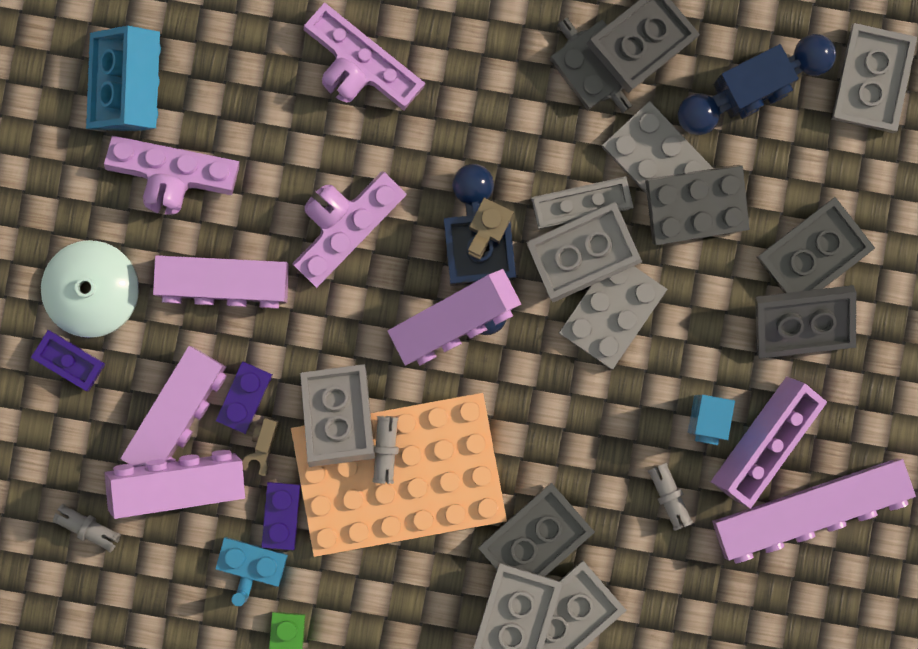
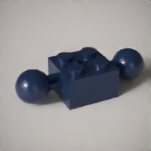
M810 34L803 37L797 43L794 55L787 57L782 45L779 44L722 73L713 84L718 94L710 97L706 94L696 93L689 95L681 102L678 109V120L681 127L690 134L704 135L716 127L720 114L726 111L730 118L740 115L741 119H744L758 112L759 108L764 106L763 102L768 100L771 105L782 100L793 91L792 85L799 79L798 74L803 72L806 75L819 76L832 68L836 60L834 44L826 36Z
M478 164L465 165L454 175L452 188L457 199L465 204L466 216L444 218L450 286L472 284L501 269H504L509 280H515L516 271L511 222L500 243L490 239L487 245L489 251L484 252V256L480 260L468 255V249L477 235L469 227L483 198L489 199L492 195L494 180L491 173L485 167ZM493 320L486 323L487 331L480 335L497 333L503 328L506 320L495 325Z

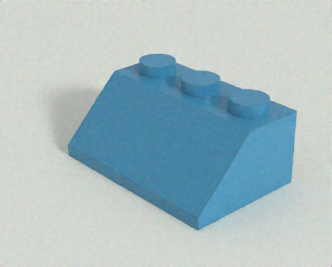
M122 26L90 33L86 129L116 131L156 129L158 118L157 98L160 83L158 76L159 55L161 52L159 31Z

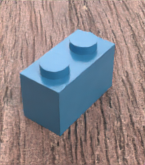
M694 395L688 433L696 435V442L718 445L719 439L728 440L735 401L708 395Z

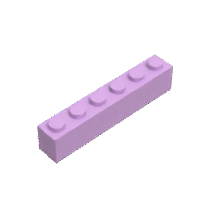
M895 458L760 504L751 509L749 508L716 519L712 523L724 558L727 560L734 559L735 564L754 558L752 553L765 549L766 553L780 550L785 547L783 543L794 538H796L797 542L816 537L814 531L827 528V531L831 532L847 526L845 521L858 517L859 521H864L878 515L876 510L889 507L890 511L909 505L907 500L916 497L904 460Z

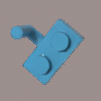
M224 537L215 569L241 576L237 592L232 597V603L235 606H242L249 598L253 580L279 587L288 554Z

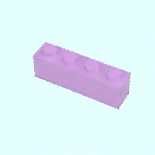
M155 256L153 295L162 297V303L181 304L182 298H194V304L214 305V299L227 300V306L246 307L247 301L260 302V308L279 309V303H287L289 264L276 261Z
M501 269L481 278L387 331L404 365L406 366L417 361L419 366L437 357L434 351L442 348L445 353L462 344L459 339L460 337L467 334L469 339L487 331L486 323L493 320L495 325L513 317L511 310L520 306L521 302L504 269Z
M188 346L120 459L134 467L147 466L146 463L148 461L158 459L166 460L167 463L175 462L176 459L172 458L178 446L183 448L190 439L193 431L189 428L194 419L200 420L207 411L210 403L206 400L211 391L217 392L227 377L223 373L226 366L195 347Z
M786 376L710 482L733 500L751 509L827 401L805 383Z
M230 450L214 451L212 456L199 458L198 455L181 456L179 461L168 463L162 459L151 460L146 463L147 466L141 467L123 464L115 466L113 468L114 471L104 472L108 511L114 519L245 499L242 460L235 453H231Z

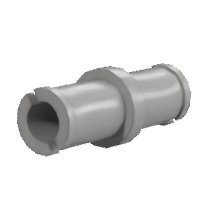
M377 416L376 445H374V478L372 482L393 484L395 454L399 452V447L396 446L398 417Z
M665 463L658 466V469L655 467L649 470L648 473L660 496L657 500L660 505H664L673 525V530L676 531L681 529L683 525L686 527L692 524L693 520H691L681 498L684 494L681 489H677L668 464Z
M65 504L58 508L61 514L69 518L66 519L55 513L53 523L76 533L77 538L82 541L87 539L110 553L114 550L116 546L104 538L107 537L118 543L121 536L120 533H116L97 523L95 517L91 515L86 517Z

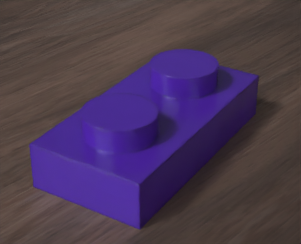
M47 330L31 356L33 360L87 392L90 391L105 366L104 362L51 330Z
M242 361L216 421L247 434L273 374Z
M267 482L261 548L295 550L300 484Z

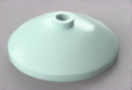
M79 241L61 249L50 260L41 281V297L47 314L58 327L75 336L95 338L108 335L127 322L137 305L139 282L134 266L120 250L100 241ZM84 282L91 284V290L87 294L81 292V285Z

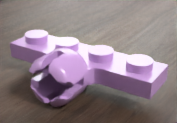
M325 2L304 25L303 30L336 57L335 61L324 72L322 84L329 93H333L338 87L337 91L339 94L335 98L340 101L351 102L364 86L371 85L402 110H405L424 88L425 82Z
M117 136L111 137L104 162L105 170L147 179L143 195L144 205L149 210L159 213L163 201V205L166 206L165 215H174L181 210L185 192L189 188L232 195L240 167L239 161Z
M381 171L351 201L347 200L332 185H325L316 191L328 204L325 208L312 197L307 201L304 207L305 213L320 227L321 233L292 264L316 288L407 195L384 171Z

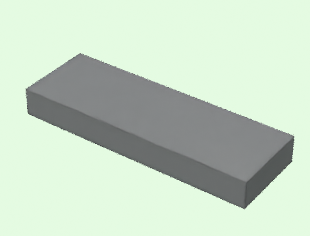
M627 176L531 197L538 230L570 223L613 202H616L620 212L634 208Z

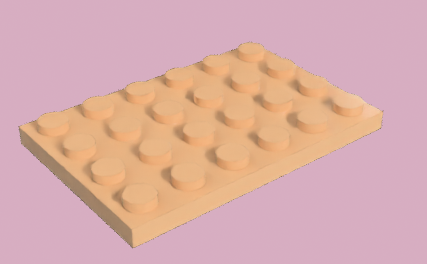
M483 393L371 413L374 445H376L377 416L398 417L396 446L399 447V452L395 454L393 484L372 482L375 459L309 467L307 462L305 425L291 428L314 557L507 521Z

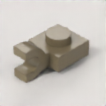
M483 198L469 227L477 235L468 249V255L480 260L490 239L500 243L514 212Z
M264 418L263 424H256L252 441L257 443L255 453L249 454L243 459V470L247 471L250 462L257 460L261 465L259 475H267V460L269 453H271L279 421Z

